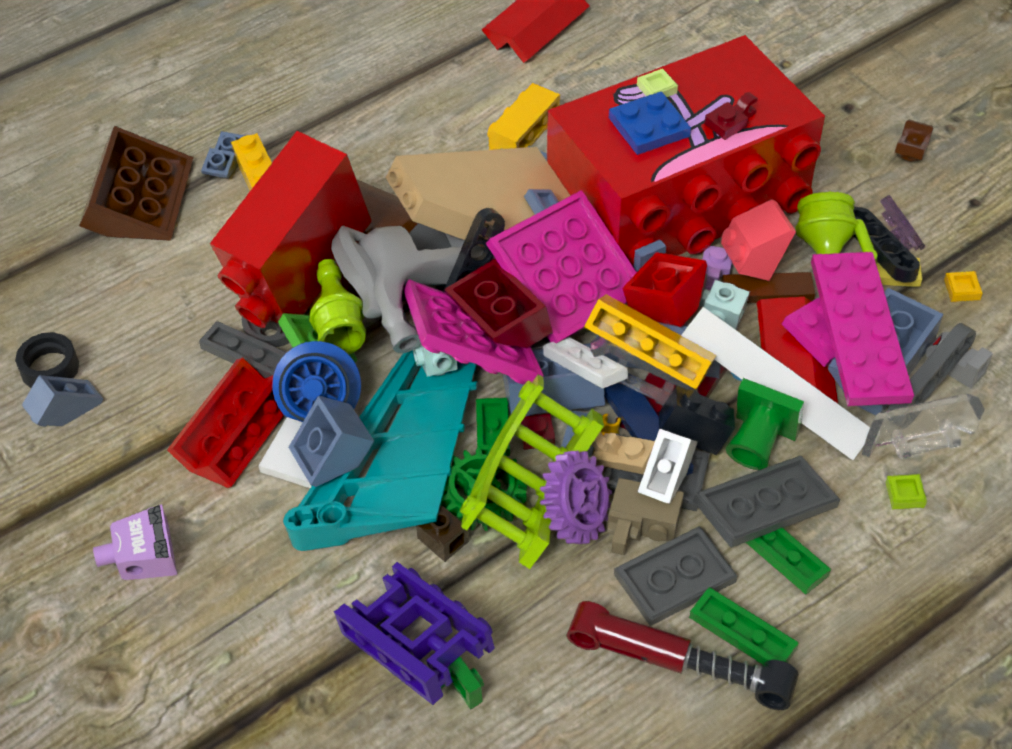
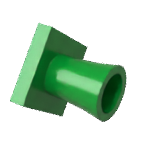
M743 378L738 387L736 418L744 422L725 448L728 456L738 464L749 469L761 470L767 468L777 435L796 441L801 428L804 401Z

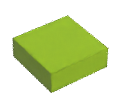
M920 474L887 476L885 483L892 509L925 508L927 500Z

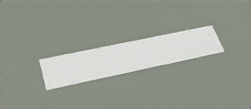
M702 307L681 335L717 355L715 361L740 379H748L804 401L801 423L852 460L855 459L875 431L704 307Z

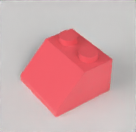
M770 200L734 217L729 227L722 234L721 244L739 274L770 281L796 230L778 203Z

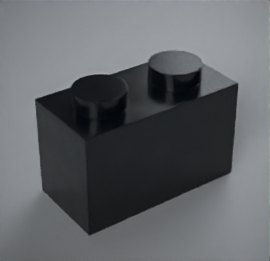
M676 385L659 411V429L697 441L696 448L717 456L735 430L734 408L729 407L724 402L704 397L694 390H687Z

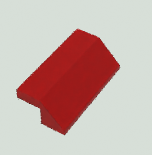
M516 0L481 30L497 50L508 43L524 63L590 6L585 0Z
M803 296L760 299L756 302L761 349L838 404L835 379L828 370L829 365L823 367L782 325L786 316L812 301Z
M243 357L237 359L167 451L189 472L226 488L232 487L284 415L274 398L272 387L273 375L263 378Z

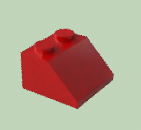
M656 252L622 288L628 306L656 322L682 327L699 307L707 262L701 259Z

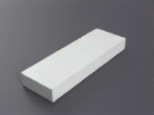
M570 337L557 344L550 342L543 346L545 357L557 362L602 389L628 379L626 367Z

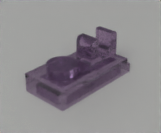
M890 194L880 200L886 210L881 213L890 228L894 225L897 226L890 232L898 240H901L900 242L908 250L912 247L915 251L924 249V243Z

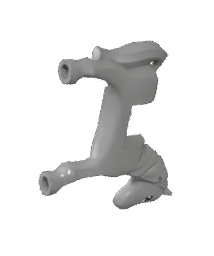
M341 226L332 240L331 250L343 276L355 288L362 299L363 315L371 319L382 316V325L390 335L391 345L395 352L407 353L416 349L421 342L416 327L411 325L406 319L402 306V290L408 279L428 287L446 285L465 240L445 233L452 247L418 251L408 231L401 226L375 228L368 234ZM479 245L473 247L471 257L477 258L481 256L484 252V247ZM465 272L461 275L460 279L464 278L472 272Z

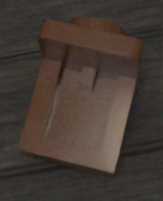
M908 119L894 153L901 154L900 157L908 161L922 160L929 145L933 126Z

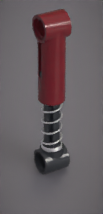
M582 601L578 604L566 635L572 644L585 650L602 648L682 674L683 670L686 671L689 668L695 670L698 675L705 673L711 675L714 680L718 678L727 680L729 685L734 683L743 685L745 690L755 693V699L758 703L773 710H786L790 707L799 676L797 669L784 661L769 660L763 666H758V664L750 666L746 660L740 663L732 660L731 656L724 658L716 655L715 651L711 653L702 651L699 645L693 648L691 639L611 615L602 605L590 601Z

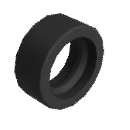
M48 332L32 336L22 343L16 353L15 362L23 382L30 388H32L39 375L74 379L78 373L79 360L72 341L62 334ZM48 353L65 355L62 362L54 368L42 371L30 369L32 363L40 356Z

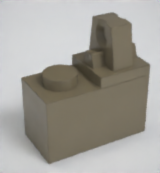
M619 478L608 514L607 534L614 535L611 553L625 555L629 539L639 541L640 536L649 537L654 541L668 542L674 539L682 511L684 492L677 491L669 504L638 493L641 482Z

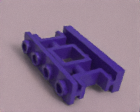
M396 562L392 566L394 575L386 574L382 578L387 592L368 607L356 599L351 603L352 609L344 603L334 611L341 633L434 705L443 697L441 686L444 684L448 687L452 683L447 667L466 650L478 659L484 655L483 649L491 653L495 649L491 636L493 631L486 620L481 617L475 618L468 613L461 602L450 600L437 585H429L422 580L413 568L407 569ZM407 593L412 599L400 608L399 605L407 599ZM388 616L389 618L380 625L381 632L375 625ZM420 616L432 624L414 641H411L401 633ZM452 627L459 631L448 642L444 640L453 632ZM431 650H434L435 653L426 660L427 667L420 660Z

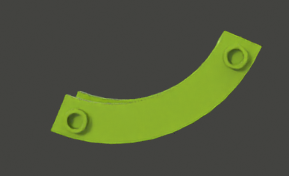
M539 374L533 382L528 380L518 394L521 400L501 430L479 472L470 495L466 498L460 509V512L464 514L461 524L462 528L468 530L477 518L517 543V548L520 549L519 563L528 569H531L549 545L551 532L549 526L552 521L550 518L544 519L543 516L547 511L546 506L540 504V501L545 499L540 487L545 486L547 481L503 455L514 435L550 457L552 462H556L555 456L564 454V452L588 451L604 427L603 416L597 411L591 409L586 417L584 415L579 417L543 394L541 391L544 389V380ZM533 403L573 428L572 432H574V435L566 448L563 446L558 448L521 424ZM497 467L536 490L535 494L539 497L534 507L529 509L491 485ZM487 498L522 519L523 525L526 526L525 532L485 508Z

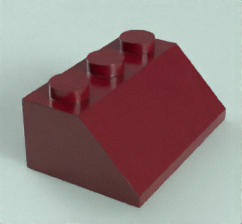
M496 258L445 288L446 294L494 343L528 348L553 332L546 306L516 277L502 269Z

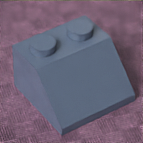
M318 396L288 448L310 485L317 487L358 468L364 457L369 453L374 440L350 404Z

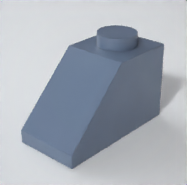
M39 375L22 406L30 415L31 420L39 426H64L100 405L104 398L88 380Z

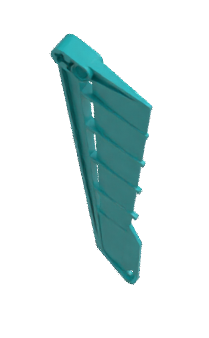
M413 350L403 353L359 417L374 440L369 453L364 457L359 467L317 487L311 486L298 507L292 508L285 514L283 523L292 546L299 551L340 546L353 538L436 522L447 478L451 475L452 470L450 466L458 435L465 430L462 420L470 391L477 390L478 387L477 381L472 382L477 364L471 362L463 364L457 361L458 370L428 377L421 366L410 389L407 390L419 366L416 365ZM402 404L388 432L383 433L397 406ZM379 449L366 476L358 478L372 451ZM355 496L350 507L343 505L347 497Z

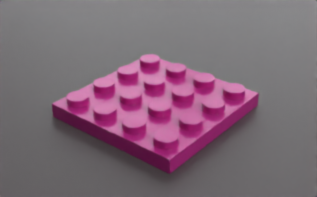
M582 190L497 234L486 242L501 268L516 277L546 306L553 330L547 337L550 342L556 344L585 328L584 326L595 304L605 294L626 304L627 301L622 288L637 273Z
M408 279L403 290L421 345L426 350L436 354L443 352L452 355L455 360L463 364L471 362L480 365L491 374H498L500 372L508 375L512 380L520 384H525L528 380L533 382L538 374L542 377L544 376L531 347L523 348L494 343L445 292Z

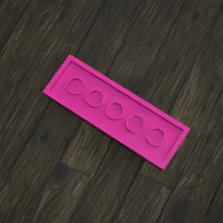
M873 252L813 254L811 266L847 406L912 403L914 397L913 389Z

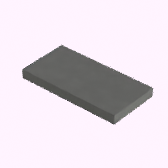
M800 455L697 492L693 502L730 548L777 529L837 508L840 499Z

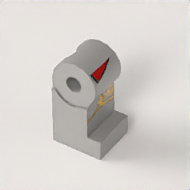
M949 332L941 333L926 349L927 358ZM970 347L948 375L971 389L987 372L993 353L983 347L979 351Z

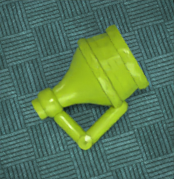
M831 191L810 194L798 202L797 210L800 215L795 226L796 235L813 248L816 254L841 253L844 245L856 234L862 252H873L877 264V253L874 250L863 220L855 218L853 212L855 201L849 194Z
M325 259L318 264L317 279L322 286L320 298L310 310L309 322L313 329L317 331L318 341L332 343L348 354H351L358 350L365 342L366 329L363 325V302L342 286L340 281L342 278L341 270L336 265V262L332 259Z

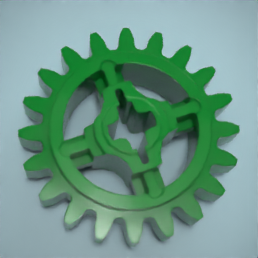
M477 447L475 455L471 456L467 450H464L463 460L456 456L452 458V466H450L452 471L451 475L447 478L441 505L454 516H457L461 522L464 514L460 512V509L465 499L458 494L457 488L464 489V494L467 497L470 495L491 448L487 454H482L480 447ZM497 467L491 485L521 504L526 502L527 485ZM498 478L507 485V491L501 489V483L497 481ZM487 498L485 508L501 518H505L507 521H513L512 513ZM477 518L470 526V530H474L477 524L481 523L484 531L489 529L487 524Z

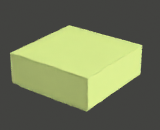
M663 68L637 78V86L645 96L660 91L666 97L677 94L678 85Z

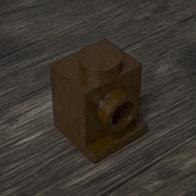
M440 505L436 522L416 525L417 538L444 562L469 542V529L465 530L462 528V522L442 505Z

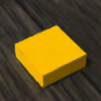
M975 271L945 274L944 282L951 302L981 300L983 293Z

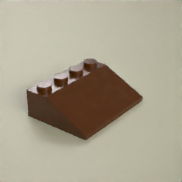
M114 126L105 145L79 226L106 237L170 241L194 157Z

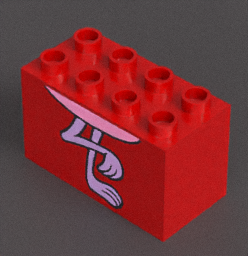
M743 35L548 110L547 162L570 196L580 190L583 191L634 268L635 250L657 240H661L666 245L665 254L678 256L685 252L698 254L704 251L714 240L722 237L724 230L729 227L734 217L767 201H776L782 211L787 213L797 212L798 202L802 198L813 194L811 186L816 161L821 153L820 141L825 115L746 35ZM663 68L678 85L677 94L667 98L691 127L690 137L637 155L609 119V109L646 97L637 86V78ZM747 92L758 98V101L751 105L757 111L752 117L748 118L747 127L728 139H722L705 125V115L724 103L729 102L732 106H735L740 97Z

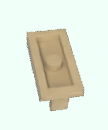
M600 431L592 443L595 449L592 456L596 457V465L644 475L655 441L624 437L615 433H605L603 436Z

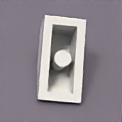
M659 429L638 493L670 504L687 474L697 441Z

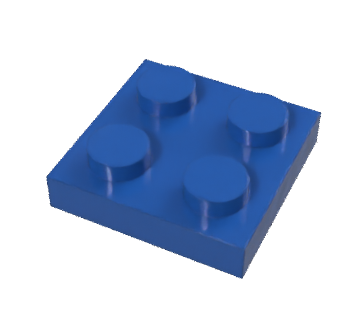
M662 91L609 109V119L637 155L690 137L691 127Z

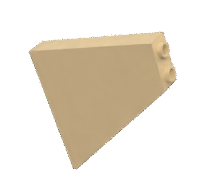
M537 147L401 155L395 157L386 176L388 183L412 221L463 240L466 239L476 214L484 208H493L504 218V231L535 215L524 198L529 189L552 190L559 202L570 196ZM493 219L491 222L486 221L484 226L486 228L488 225L493 226L495 221Z

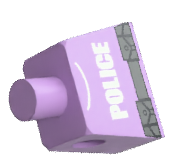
M157 505L113 522L110 525L112 543L93 547L97 567L116 563L120 576L124 580L177 575L169 525L162 505Z

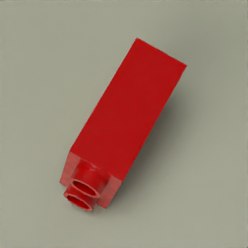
M296 131L210 242L223 267L217 275L218 279L229 290L239 296L240 299L236 303L235 309L250 323L260 328H265L270 320L278 323L283 313L303 315L322 290V286L317 279L319 262L325 259H332L336 262L331 247L332 240L341 226L364 233L372 222L348 155Z

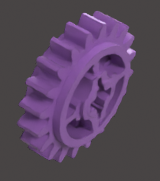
M587 451L564 452V454L556 455V462L548 463L551 473H543V477L547 481L546 485L540 487L545 498L540 501V504L546 506L547 510L543 517L544 519H551L550 531L558 530L557 538L565 539L567 544L590 543V540H597L598 532L605 531L602 522L608 521L607 510L611 507L609 495L612 494V490L607 488L609 477H603L602 475L604 466H595L596 457H588Z

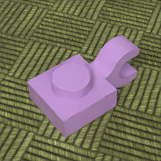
M709 246L705 249L702 260L707 262V282L705 286L707 290H711L715 280L719 281L723 275L730 274L732 261L725 249L715 246Z

